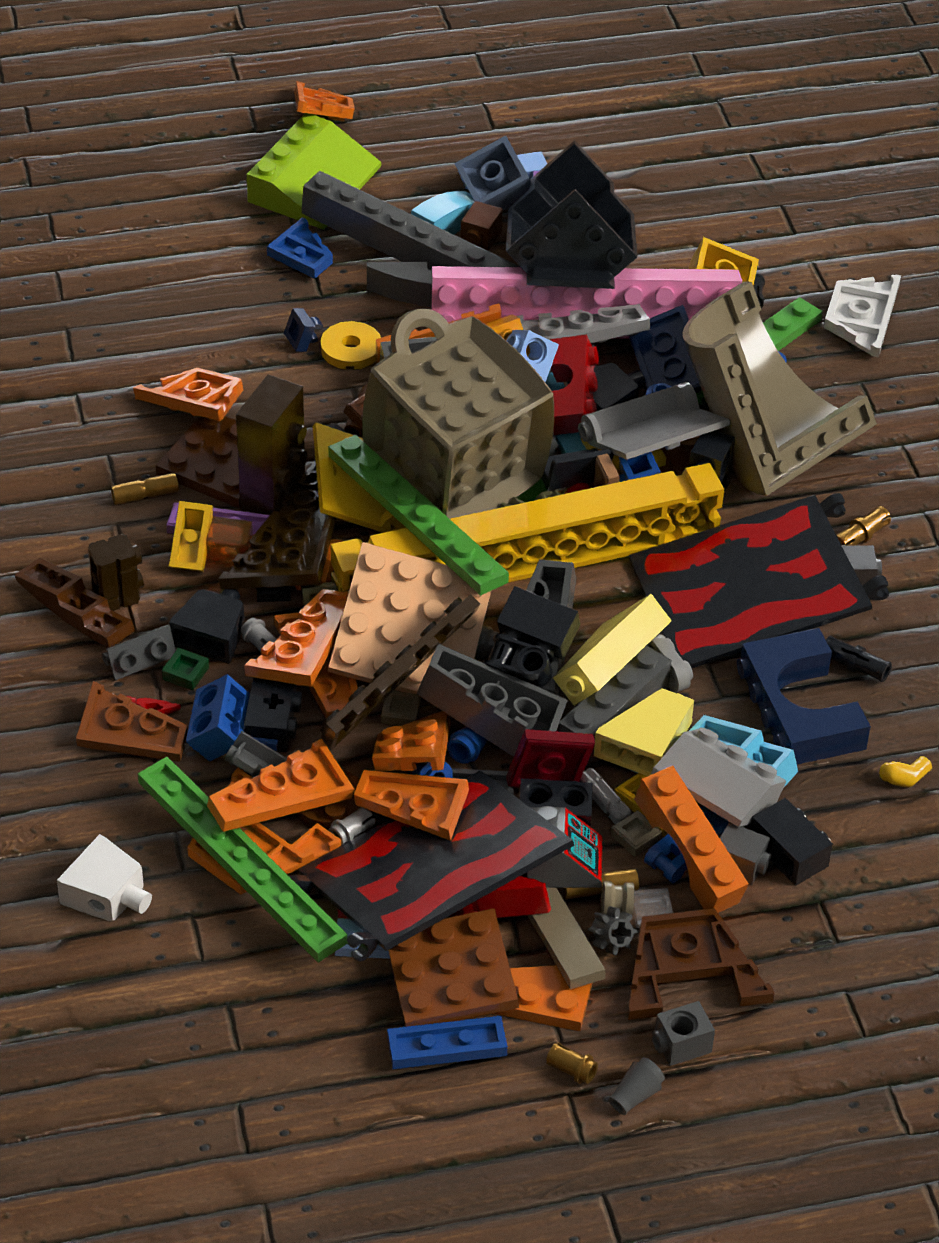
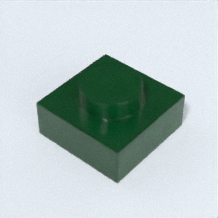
M177 648L162 669V680L193 691L209 669V659Z

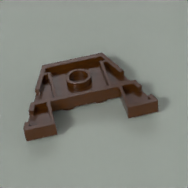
M715 908L642 917L628 1007V1020L657 1017V1014L663 1012L658 983L731 975L740 1007L773 1003L775 993L769 983L765 984L759 976V969L753 960L747 959L739 948V941Z

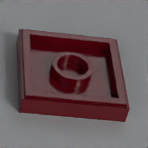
M525 729L506 775L507 785L520 787L521 778L579 782L595 745L594 735Z

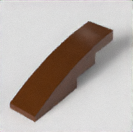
M39 558L14 575L19 584L58 617L106 647H113L135 631L131 619L110 610L106 598L85 589L82 577Z

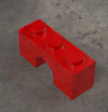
M587 334L550 339L559 344L550 368L556 382H570L566 387L552 391L554 396V435L579 432L578 425L581 423L582 416L597 411L593 392L598 389L594 365H598L599 356L597 347H592Z

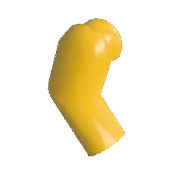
M920 756L911 765L894 761L886 762L880 767L879 774L885 782L909 788L914 786L932 769V764L924 756Z

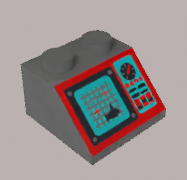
M530 807L573 839L574 846L528 871V878L545 883L546 888H602V835L566 807Z

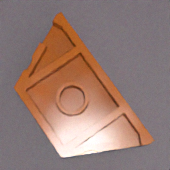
M296 81L294 96L297 112L324 115L332 120L344 122L345 118H353L355 107L351 97L333 93L322 88H318V90L304 87L305 83Z
M194 368L177 375L160 378L161 386L152 389L144 387L142 384L133 387L135 399L168 407L170 410H180L191 413L193 416H202L221 421L226 416L243 391L241 378L201 368Z
M441 711L402 726L384 729L382 733L377 735L372 756L375 771H414L417 768L416 763L430 762L432 771L443 770L451 726L450 716Z

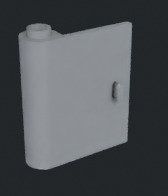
M683 382L670 388L583 415L581 423L578 425V430L584 442L587 441L591 446L601 450L611 449L614 455L627 460L663 447L666 450L678 447L681 441L729 426L730 420L699 409L694 388L689 382Z

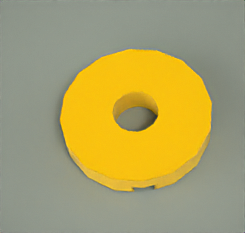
M355 321L340 322L330 326L323 332L320 340L321 354L329 364L337 368L346 369V366H354V369H362L376 361V339L381 338V336L374 327L365 323ZM346 345H356V347H347Z

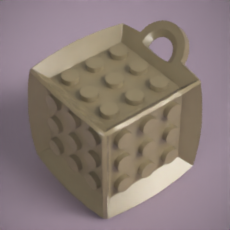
M415 309L402 315L392 330V353L377 363L371 369L363 406V442L449 519L501 508L502 502L509 503L514 496L518 497L542 478L553 438V392L536 370L512 345L477 318L471 316L448 323L441 314L431 309ZM417 327L429 328L434 333L436 340L420 350L411 352L409 348L411 332Z

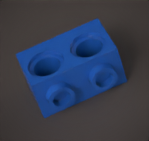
M228 674L196 689L186 743L209 762L226 754L240 732H244V722L250 693Z

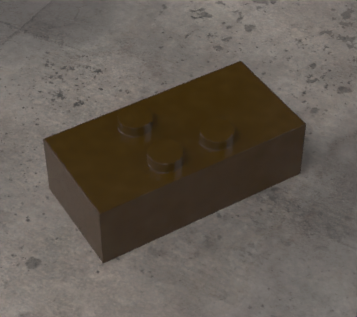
M268 374L236 414L240 511L271 515L273 511L279 512L283 507L282 500L284 497L296 491L299 487L297 481L305 473V462L307 459V450H305L304 442L307 427L304 426L303 386Z

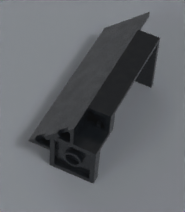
M574 140L531 178L530 190L508 208L506 252L527 273L526 285L615 289L614 277L638 257L634 213L614 193V182Z

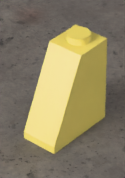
M661 688L597 729L595 733L594 756L646 776L652 775L651 772L654 766L679 737L689 729L692 723L694 700Z

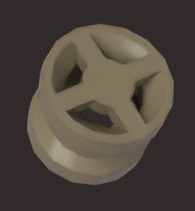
M603 881L600 904L601 914H607L608 907L613 906L619 908L620 913L626 912L633 915L634 883L625 882L623 885H614L611 881Z

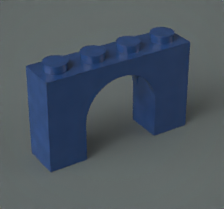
M820 628L743 643L741 658L737 659L738 674L741 679L745 678L749 686L751 701L754 704H758L761 710L762 723L766 729H770L774 745L794 750L797 765L866 750L871 728L858 701L823 709H809L790 702L781 693L780 690L788 684L828 675L832 651Z

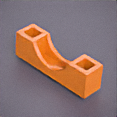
M669 766L643 778L634 800L652 828L659 827L665 830L677 844L687 865L690 888L703 909L715 908L719 913L740 903L749 883L674 766Z

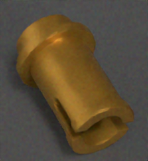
M559 1042L551 1047L546 1058L547 1065L573 1076L574 1081L578 1084L582 1082L589 1084L598 1070V1063L594 1061L592 1055L586 1054L583 1056Z

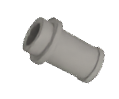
M250 618L241 627L242 638L245 642H251L261 652V648L268 641L275 642L277 639L265 628L266 624L263 620Z
M360 807L343 820H334L328 831L340 838L341 845L352 841L353 838L367 829L372 828L375 825V818L366 821L373 814L370 810Z

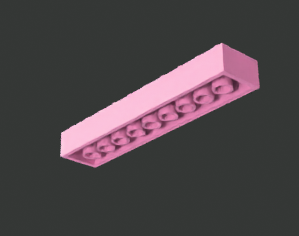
M432 266L431 310L441 314L447 322L462 319L461 314L474 311V314L489 311V306L499 303L502 311L501 318L513 314L515 316L523 315V320L539 319L538 314L552 313V318L569 316L570 311L573 310L598 314L599 308L640 304L650 319L683 305L690 320L711 301L741 284L742 278L739 270L625 268L614 277L615 289L526 285L527 273L521 267ZM625 335L612 339H629V336Z

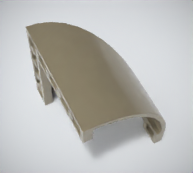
M743 282L699 310L687 322L682 334L709 412L730 420L729 426L717 429L716 431L735 437L731 465L733 474L746 489L759 495L768 496L877 425L867 396H857L840 408H837L818 396L793 372L776 349L759 315V311L762 309L753 283Z

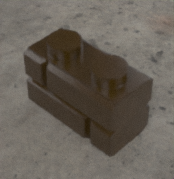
M124 534L110 537L108 541L103 539L90 543L88 553L92 592L106 598L112 611L120 609V606L125 608L138 604L140 600L139 589L144 587L142 574L137 568V565L142 564V556L136 544L132 545L127 535Z

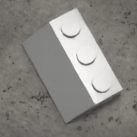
M699 728L684 732L654 766L651 774L673 765L695 801L737 827L751 824L752 816L777 803L786 780L776 775L777 770L765 763H756L747 757L748 753L745 750L734 745H726L718 740L719 736L709 729Z

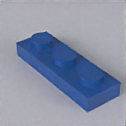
M501 1016L387 1029L392 1069L507 1056L508 1046Z

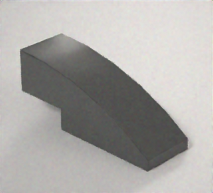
M367 262V290L400 302L431 307L432 270L427 269V262Z

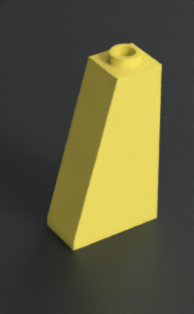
M652 594L646 596L604 622L559 670L553 679L571 703L576 705L599 691L671 622V619Z

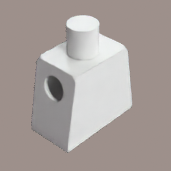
M100 834L57 879L60 904L107 921L116 920L127 907L142 914L147 910L152 900V894L143 890L141 865Z

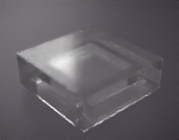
M668 888L634 891L633 913L636 928H640L643 916L673 913Z

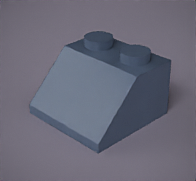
M507 136L454 163L474 201L508 210L510 206L530 190L531 180Z

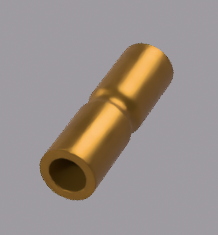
M175 473L147 478L144 481L137 480L111 486L114 505L142 500L145 497H156L179 492Z
M636 869L602 873V884L603 881H611L614 885L633 882L634 891L639 890V879ZM563 888L566 899L597 896L601 894L602 888Z

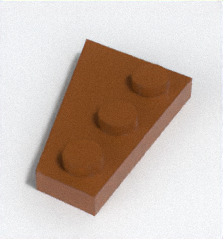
M93 681L76 736V742L79 747L158 759L168 757L171 761L181 762L186 744L188 725L153 708L145 709L132 703L131 698L121 693L117 696L105 690L104 685Z

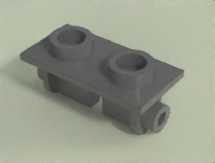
M170 625L153 629V631L113 647H108L106 649L107 652L102 653V659L106 666H111L114 680L168 660L176 651Z
M243 731L240 732L225 756V760L230 762L231 766L239 767L252 777L258 776L261 769L271 764L275 767L287 760L281 754Z

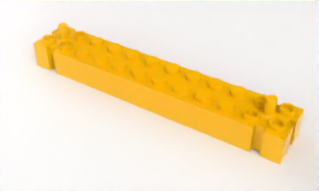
M706 463L685 468L682 475L678 476L673 471L450 518V520L509 572V582L532 578L539 559L574 563V568L626 557L720 526L721 517L717 509L722 508L724 487L711 464ZM407 528L371 535L369 541L366 542L445 564ZM361 539L331 544V564L335 571L331 573V582L336 583L337 591L349 593L362 545Z

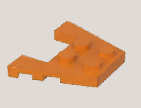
M238 767L231 776L229 786L243 778L250 780L253 777ZM260 822L240 827L286 874L298 870L341 846V839L318 823L293 844H289ZM194 838L191 840L187 847L188 857L240 895L247 892Z

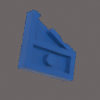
M303 217L267 246V256L314 279L333 264V254L327 246L321 243V238L318 234L310 231L308 221Z

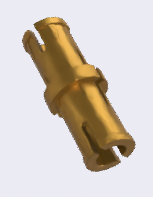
M878 506L864 517H857L852 520L849 527L836 534L841 546H856L862 541L866 543L871 540L875 532L891 523V517L882 520L890 515L887 509Z

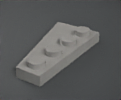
M640 304L599 308L598 314L573 310L566 317L552 318V313L538 314L539 319L523 320V315L517 316L520 318L523 330H530L549 340L587 334L590 343H602L612 338L625 335L633 336L639 332L650 330V319Z

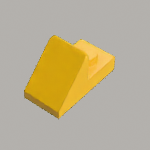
M179 501L169 567L204 572L208 543H213V506Z

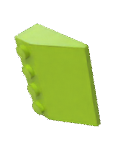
M305 113L247 173V199L249 203L296 220H300L303 217L308 221L309 225L324 230L327 225L302 214L303 186L316 173L322 171L360 190L381 167V161L332 121L314 114Z

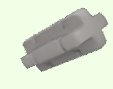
M588 768L583 772L579 782L593 783L592 799L604 813L609 814L608 817L615 825L630 816V808L623 801H620L621 798L603 779H600L601 776L593 768Z

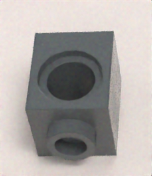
M696 1001L657 1014L655 1031L652 1032V1041L656 1051L659 1054L663 1053L669 1065L672 1066L712 1053L715 1029L700 1002Z

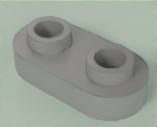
M658 634L647 646L672 660L669 689L677 693L689 688L693 679V671L690 664L686 660H682L669 638Z

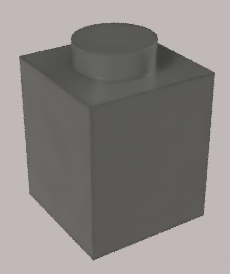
M729 822L720 839L749 885L752 886L758 874L764 875L769 867L772 854L767 853L769 837L744 827H737Z

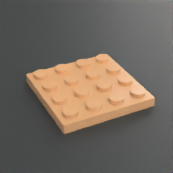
M362 542L327 672L370 683L374 678V673L386 661L393 664L396 661L397 655L409 644L413 646L422 638L420 634L433 621L438 624L447 615L444 611L458 597L463 601L470 594L480 603L478 610L442 645L474 659L491 591L480 596L445 564ZM434 653L395 690L417 694Z

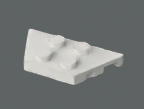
M891 275V280L885 282H875L874 277L837 281L825 317L824 328L870 355L879 358L900 285L901 275Z

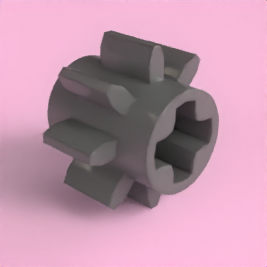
M613 906L608 907L607 914L594 913L595 920L592 926L588 928V931L592 932L596 938L592 944L594 947L605 948L606 952L617 955L618 947L631 948L630 942L633 935L637 933V930L630 923L633 917L632 914L620 913L619 908Z

